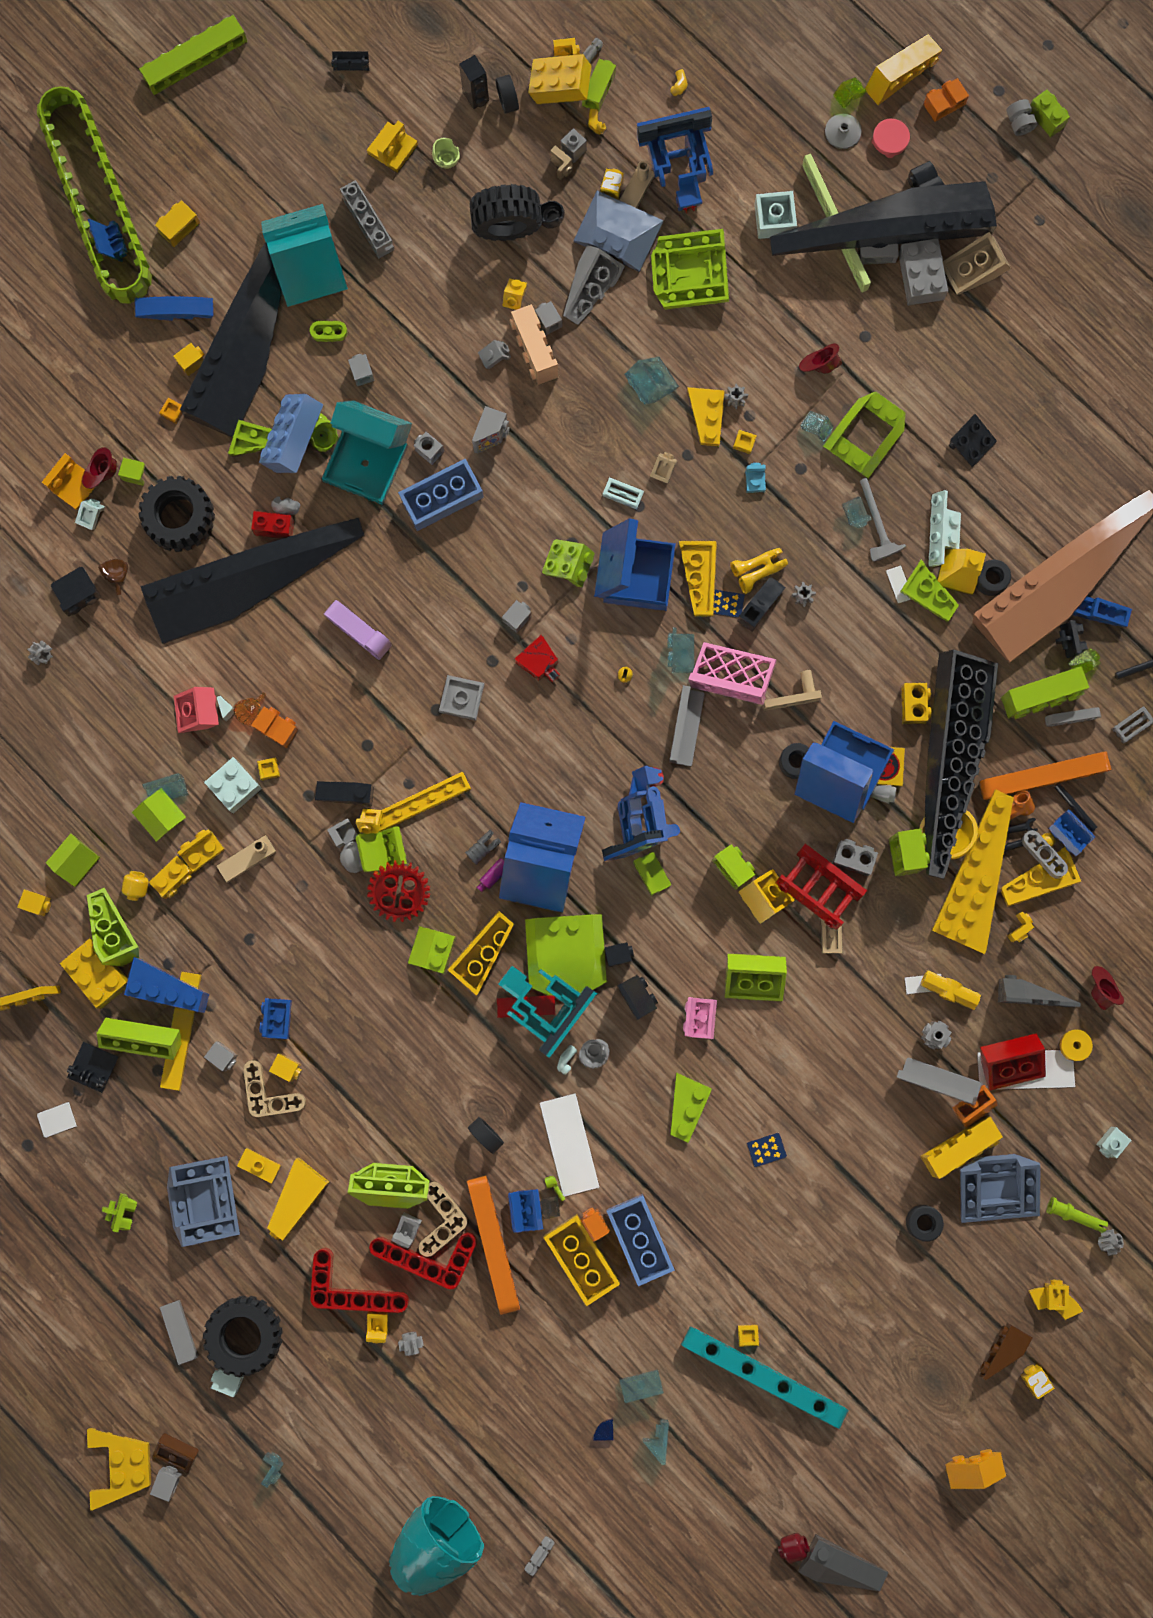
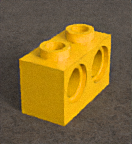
M904 683L901 686L902 724H926L929 721L928 719L931 718V707H928V700L931 698L930 688H927V683ZM913 690L919 691L920 694H921V697H920V698H915V697L912 695V691H913ZM913 709L920 710L921 717L914 716Z

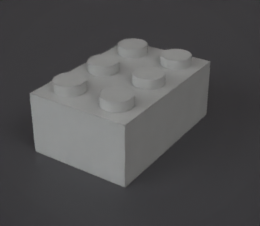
M932 239L902 244L898 256L907 304L914 305L944 300L948 293L939 240Z

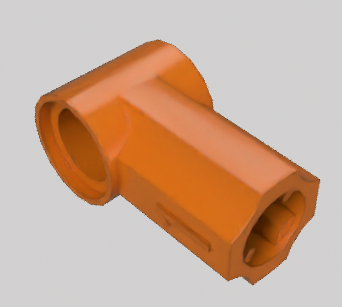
M1022 790L1013 796L1010 820L1019 815L1027 816L1034 812L1035 805L1028 791Z

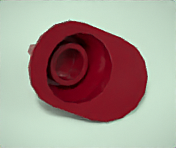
M833 343L807 355L799 363V369L803 372L816 370L823 374L832 372L842 365V360L838 355L839 345Z
M101 447L93 454L82 476V484L85 488H95L101 482L107 481L115 475L117 461L112 458L111 451L108 448Z
M1093 967L1092 976L1095 985L1091 995L1102 1010H1107L1115 1004L1122 1005L1124 997L1111 974L1103 967Z

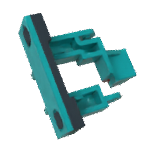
M511 966L498 985L517 998L512 1008L525 1018L521 1020L515 1013L510 1011L507 1014L544 1042L539 1050L550 1058L597 993L588 986L579 993L558 976L554 975L552 978L540 969L538 972L551 981L545 990L564 1004L549 1024L534 1013L536 1010L534 1006L523 999L532 988V985L525 981L527 976Z

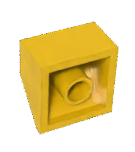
M774 869L757 878L738 892L760 924L795 901L790 894L781 891L778 885L775 884L779 877Z

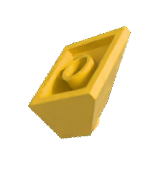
M945 549L944 564L940 567L937 581L944 588L973 595L978 582V576H980L986 553L971 549Z

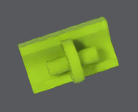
M120 1193L116 1209H114L116 1201L110 1200L109 1207H102V1212L107 1213L106 1221H111L112 1215H114L111 1225L113 1232L130 1230L132 1219L123 1217L124 1210L135 1212L137 1206L136 1200Z

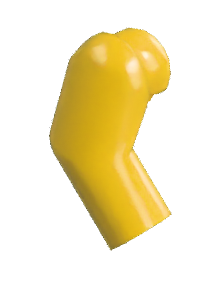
M683 69L675 72L677 82L670 89L673 96L681 95L688 86Z
M590 109L588 126L596 134H603L606 130V124L598 121L597 109Z

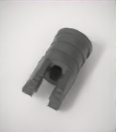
M491 829L465 852L475 865L501 843L500 839L497 838L487 847L484 845L494 834Z

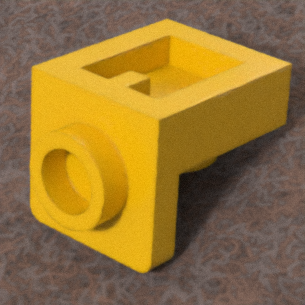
M575 38L553 40L554 56L580 55L579 45H576Z
M1050 1280V1283H1045V1288H1047V1309L1069 1310V1286L1063 1284V1280Z

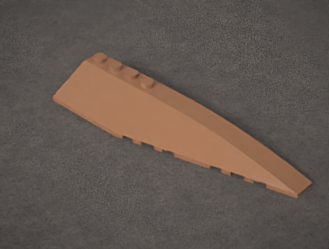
M1150 490L1146 491L1095 524L974 613L973 624L1009 663L1073 615L1077 607L1082 604L1085 597L1115 563L1123 550L1127 548L1131 540L1139 533L1143 525L1152 517L1153 493Z

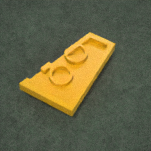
M687 387L700 445L719 447L724 391Z

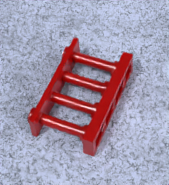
M805 843L796 854L800 859L787 877L781 875L775 884L778 885L781 891L790 894L824 920L828 927L837 930L844 923L839 917L852 900L858 902L867 890ZM808 864L815 869V872L805 886L800 889L793 881L804 866ZM824 876L831 884L819 900L816 901L808 894L820 877ZM840 888L845 892L846 896L832 913L824 905L834 891Z

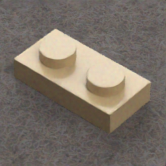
M821 919L822 953H842V926L835 930L828 927L824 920Z

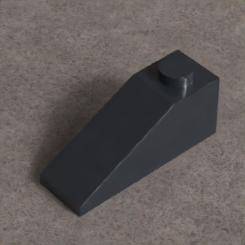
M317 781L315 801L372 806L374 787L372 784Z

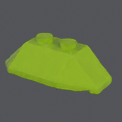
M372 1163L357 1173L351 1174L348 1194L369 1206L408 1209L427 1201L429 1180L413 1166Z

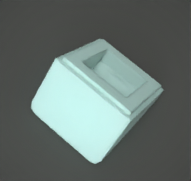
M218 696L217 701L222 717L225 721H228L236 710L221 696Z

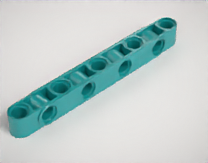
M689 1327L681 1343L688 1350L838 1429L841 1428L849 1411L842 1405L694 1327ZM710 1344H714L717 1348L713 1354L706 1352V1347ZM745 1363L752 1365V1369L748 1373L742 1371V1366ZM786 1382L788 1384L787 1389L782 1392L777 1389L779 1383ZM817 1401L823 1402V1407L820 1410L813 1408Z

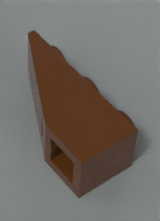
M1009 1323L1006 1326L1003 1325L998 1333L999 1339L997 1343H993L989 1350L990 1356L987 1362L984 1361L980 1366L979 1372L981 1373L979 1376L987 1380L1022 1357L1033 1337Z

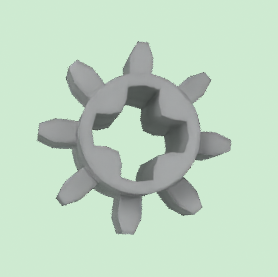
M737 384L733 388L728 387L727 392L729 394L724 396V399H729L727 406L732 405L737 409L740 404L742 406L745 405L743 399L748 398V394H744L745 387H738Z
M802 582L801 587H794V590L797 592L792 594L793 598L796 597L795 604L801 603L805 607L807 602L813 603L814 600L811 596H815L816 592L811 590L812 584L807 586ZM802 591H804V594L807 595L806 598H803V595L801 594Z
M42 640L40 644L33 642V645L27 649L31 654L28 658L37 665H40V662L47 664V661L53 657L50 653L52 648Z
M1114 1229L1101 1233V1237L1098 1238L1101 1251H1107L1108 1256L1121 1252L1120 1249L1124 1245L1123 1238L1119 1233L1114 1234Z
M416 1332L402 1334V1339L398 1342L399 1351H404L406 1356L420 1353L419 1348L424 1346L422 1336L417 1337Z

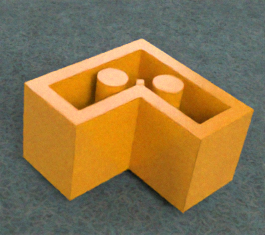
M991 1449L982 1450L979 1455L964 1458L963 1455L955 1456L952 1458V1461L945 1464L951 1489H985L1006 1477L1001 1452H992Z

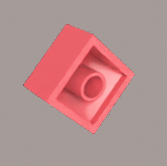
M193 687L174 696L178 733L205 730L219 725L214 688Z

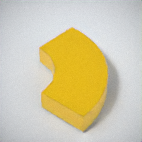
M1039 1287L1028 1291L1038 1310L1047 1308V1288ZM1070 1295L1069 1310H1055L1059 1312L1064 1320L1083 1312L1079 1304Z

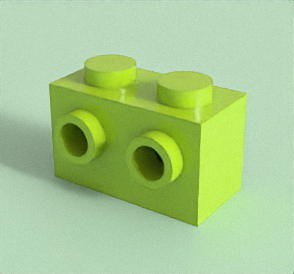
M1048 89L1034 98L1030 104L1032 108L1031 114H1034L1036 121L1050 138L1065 128L1070 118L1068 111L1058 103L1055 95L1051 94Z

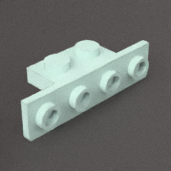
M946 490L932 494L929 567L944 564L945 549H959L961 513L947 509L948 491Z

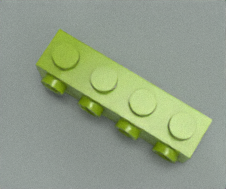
M105 1018L96 1033L99 1048L170 1060L174 1059L182 1044L179 1029Z

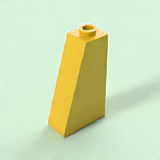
M297 1158L292 1165L267 1227L270 1230L269 1234L276 1240L281 1239L283 1241L287 1238L329 1184L326 1178L300 1158Z

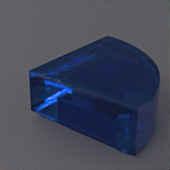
M613 1418L607 1419L598 1425L594 1432L593 1441L613 1440Z

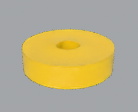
M1070 1030L1061 1037L1059 1047L1063 1056L1068 1060L1081 1061L1091 1054L1093 1044L1086 1032ZM1074 1042L1078 1043V1049L1074 1048Z

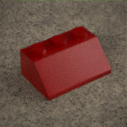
M1037 1033L980 1047L981 1064L989 1091L1046 1077L1045 1048Z

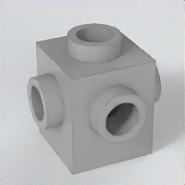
M941 1021L931 1022L930 1024L927 1023L922 1030L923 1036L921 1039L926 1041L924 1044L933 1050L935 1048L942 1049V1047L946 1048L950 1043L951 1037L949 1036L952 1032L948 1030L949 1026ZM937 1031L942 1034L939 1039L935 1037Z

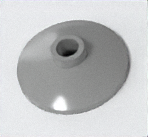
M849 114L833 116L825 127L826 139L832 146L839 149H848L856 145L862 133L859 121Z

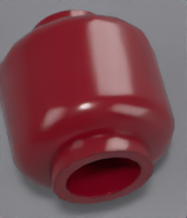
M796 1532L781 1538L778 1551L782 1559L785 1558L788 1563L792 1564L807 1558L810 1548L806 1537Z

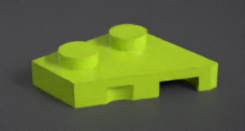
M238 420L228 452L229 456L262 451L266 446L268 434L272 429Z

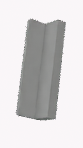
M683 685L669 761V763L692 766L704 699V692L690 690V686Z
M909 1057L906 1059L903 1071L899 1070L897 1078L972 1105L976 1104L982 1083Z

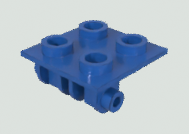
M88 219L90 232L94 237L97 251L100 254L123 262L122 257H126L128 251L122 238L119 224L116 221H110L109 225L106 226Z

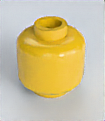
M130 871L123 878L121 892L127 896L128 900L138 901L139 898L146 896L149 880L145 877L144 873Z

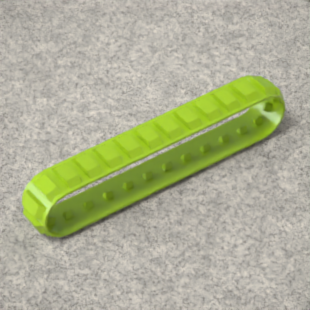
M62 86L51 88L44 93L40 103L37 104V116L40 119L41 130L45 136L53 162L58 169L57 173L63 184L72 213L76 218L75 221L78 229L82 234V240L88 250V256L94 266V272L102 289L112 300L117 299L120 303L135 302V298H143L147 294L148 288L151 286L152 274L149 271L150 266L143 253L142 245L137 237L136 229L131 221L130 213L125 205V200L119 189V184L113 173V168L107 157V152L101 141L93 115L84 97L77 90L73 91L69 87ZM73 104L75 107L82 109L79 116L81 120H86L87 122L86 135L93 138L94 145L91 146L92 151L98 152L101 159L97 162L98 167L104 168L107 175L103 179L105 185H110L113 191L109 195L111 201H116L119 207L115 211L117 217H122L125 223L122 231L130 236L131 242L128 243V247L136 252L137 258L134 260L136 266H140L141 271L138 273L136 282L129 287L117 288L113 283L109 285L106 279L110 276L108 270H103L100 262L104 260L103 256L96 252L94 237L91 238L88 231L90 228L89 222L85 221L82 215L85 211L84 205L78 204L76 199L79 195L78 189L72 188L70 180L73 179L72 173L66 172L64 166L67 162L66 157L60 156L58 148L61 144L59 140H54L52 132L55 128L53 124L49 123L51 114L61 105Z

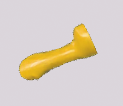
M780 548L767 551L747 561L735 560L730 562L734 576L740 577L739 585L744 594L752 591L756 581L774 574L788 565L787 559L774 564L771 562L772 559L783 553ZM765 565V567L757 571L743 575L744 573L752 570L757 566Z

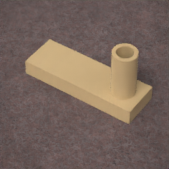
M640 161L638 163V167L623 192L620 201L638 208L654 178V172L649 170L648 162Z
M811 670L800 672L804 693L765 700L763 710L767 711L820 701L822 698L821 690L815 691Z
M265 835L217 865V868L228 883L276 853V850Z

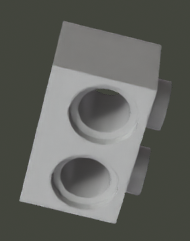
M849 839L841 840L838 843L832 864L865 876H870L878 855L877 852H874V848L863 845V847L855 845L856 842ZM842 849H848L851 852V857L844 858L841 853ZM861 855H866L869 858L867 865L861 863Z

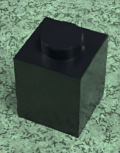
M627 942L604 948L609 967L632 962L631 957H634L632 945L628 946Z

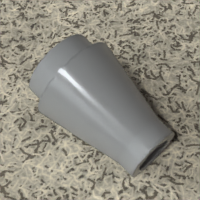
M892 785L876 786L871 797L889 804V802L895 801L896 787H892Z

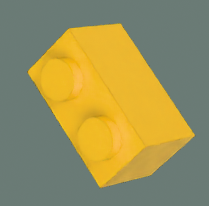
M181 200L178 204H174L165 216H161L157 220L155 227L159 234L175 247L200 224L197 215Z

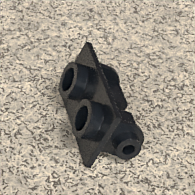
M332 51L331 65L333 71H369L368 51Z

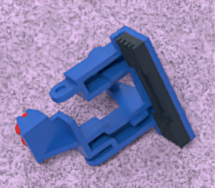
M710 106L637 123L639 147L647 145L654 176L659 177L661 187L666 186L664 174L671 173L670 159L683 156L691 157L689 158L690 173L678 175L679 191H676L678 211L684 210L685 213L690 208L694 212L695 207H699L702 204L698 183L706 181V169L709 176L713 175V167L703 133L711 131L712 113ZM685 136V148L667 152L664 140Z
M643 766L632 771L633 778L629 795L618 802L624 844L612 845L602 849L604 861L628 857L668 841L670 837L679 835L680 828L678 825L666 824L663 799L661 800L658 788H656L664 780L660 769ZM646 796L648 804L642 806L641 798ZM642 813H644L646 831H642L640 817Z

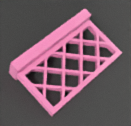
M703 642L695 668L688 680L692 688L763 705L776 659ZM706 649L714 650L716 655L706 659ZM726 654L732 655L734 660L725 664L721 657ZM745 658L750 659L752 664L743 668L739 661ZM719 659L722 666L713 670L709 663ZM737 663L741 670L731 674L728 667ZM762 663L770 664L769 669L761 673L758 665ZM705 665L711 671L705 675L698 673L699 669ZM755 667L759 674L749 679L746 671ZM725 669L729 675L724 679H719L716 673ZM744 674L746 681L742 683H736L733 679ZM762 678L764 682L762 689L754 687L752 682Z

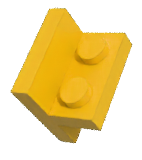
M397 121L395 125L387 122L368 147L367 153L395 172H398L417 147L418 141L405 133L404 124L400 121Z

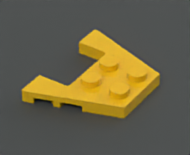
M94 1428L87 1429L88 1448H109L110 1488L96 1489L89 1492L90 1510H95L151 1485L150 1445L148 1442L113 1435L110 1432L106 1433Z

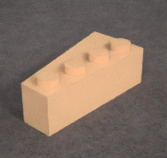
M532 304L512 311V319L509 322L512 330L517 331L518 336H516L519 347L522 346L524 349L522 355L525 363L530 364L531 369H529L532 380H536L537 385L559 378L558 363L553 357L551 347L546 346L548 345L546 335L543 330L540 331L541 325Z

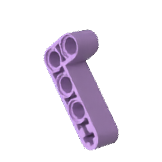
M337 600L323 614L378 660L392 646L388 638L379 631L372 629Z

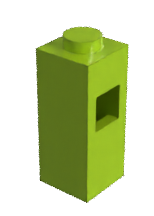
M598 60L589 81L587 100H582V106L600 111L616 75V65L611 61Z

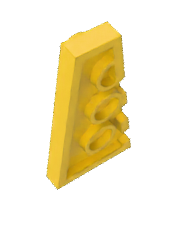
M679 541L694 616L714 617L717 542Z
M1064 847L1057 852L1068 866V871L1062 878H1053L1038 864L1001 887L1000 890L1007 907L1079 884L1081 879L1069 851ZM1053 858V859H1052L1049 863H1047V864L1050 865L1051 863H1053V862L1055 861V859ZM1059 865L1054 871L1057 873L1062 867Z
M41 986L1 997L0 1011L8 1010L13 1005L22 1006L28 1004L27 1002L40 1001L45 999L44 997L60 994V986Z

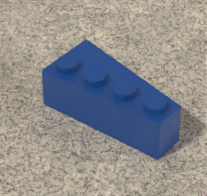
M133 958L124 995L205 1013L209 998L208 993L142 959Z

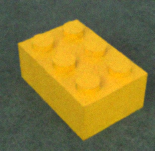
M584 54L533 59L528 93L536 104L587 100L592 66Z
M91 938L59 963L95 1008L102 1009L126 989L128 978L118 966L101 964L94 951Z

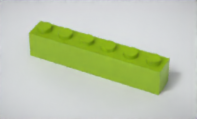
M232 15L224 18L220 23L208 27L199 35L192 36L185 43L175 46L171 51L161 54L157 59L145 63L139 70L153 95H156L248 41L244 30L235 16Z

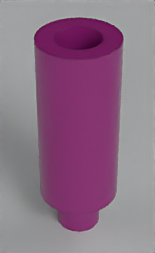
M500 858L479 880L481 883L476 887L480 892H483L486 888L490 889L502 877L503 859Z

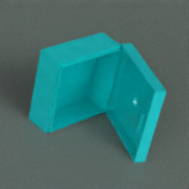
M323 204L261 222L263 236L267 243L287 307L348 289Z
M356 401L337 402L330 424H332L333 428L342 432L323 474L322 481L383 505L408 445L406 442L413 423ZM364 460L369 462L366 467L362 466Z

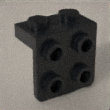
M78 567L51 584L52 590L61 603L59 605L60 608L69 617L102 598L83 567Z

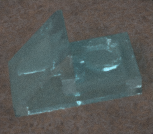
M660 1419V1425L656 1424L655 1437H659L658 1439L643 1438V1443L662 1465H666L669 1421L667 1419Z

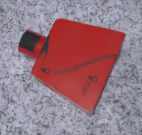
M542 635L514 658L518 666L538 681L545 675L552 683L560 677V674L554 668L558 664V659Z

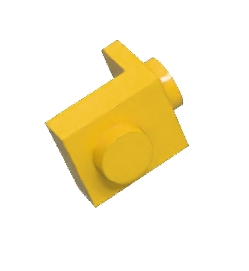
M509 278L504 290L502 306L514 310L520 309L527 283Z
M363 809L361 818L356 819L359 832L378 834L383 816L382 811Z
M1020 912L1016 915L1022 925L1007 935L1011 942L1016 940L1018 942L1023 941L1028 937L1027 933L1034 928L1032 925L1033 920L1027 913Z
M368 1311L366 1342L385 1343L388 1333V1312Z

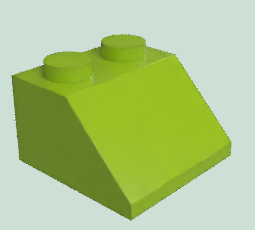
M731 844L715 855L712 861L732 887L737 890L755 876L753 872L755 869L749 861L745 862L743 860L741 850L737 846L733 847Z
M419 926L408 964L445 975L456 937Z

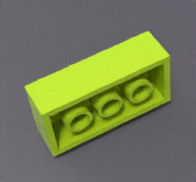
M1082 666L1011 689L1001 697L1008 719L1014 717L1017 720L1025 717L1031 711L1035 714L1043 711L1049 705L1053 708L1061 705L1067 699L1069 702L1077 700L1080 696L1085 695L1084 691L1090 687Z

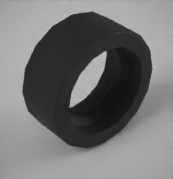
M508 74L496 78V88L504 113L507 114L519 110L518 98L511 76Z
M478 1117L468 1126L471 1134L490 1153L494 1154L504 1144L500 1136L482 1118Z

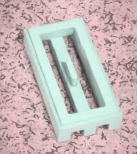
M609 477L602 496L637 510L644 491ZM613 484L615 486L638 494V497L628 494L624 491L618 490L616 488H613L610 485ZM608 491H611V492H613V493H616V494H618V495H621V496H623V497H626V498L631 499V500L636 501V502L634 503V502L629 501V500H627V499L621 498V497H619V496H616V495H614V494L609 493Z

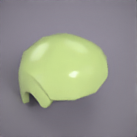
M440 138L435 141L432 149L434 162L444 169L452 168L458 163L460 159L459 147L453 144L452 139Z

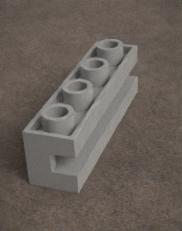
M355 180L340 188L343 201L378 259L394 250L392 239L357 181Z

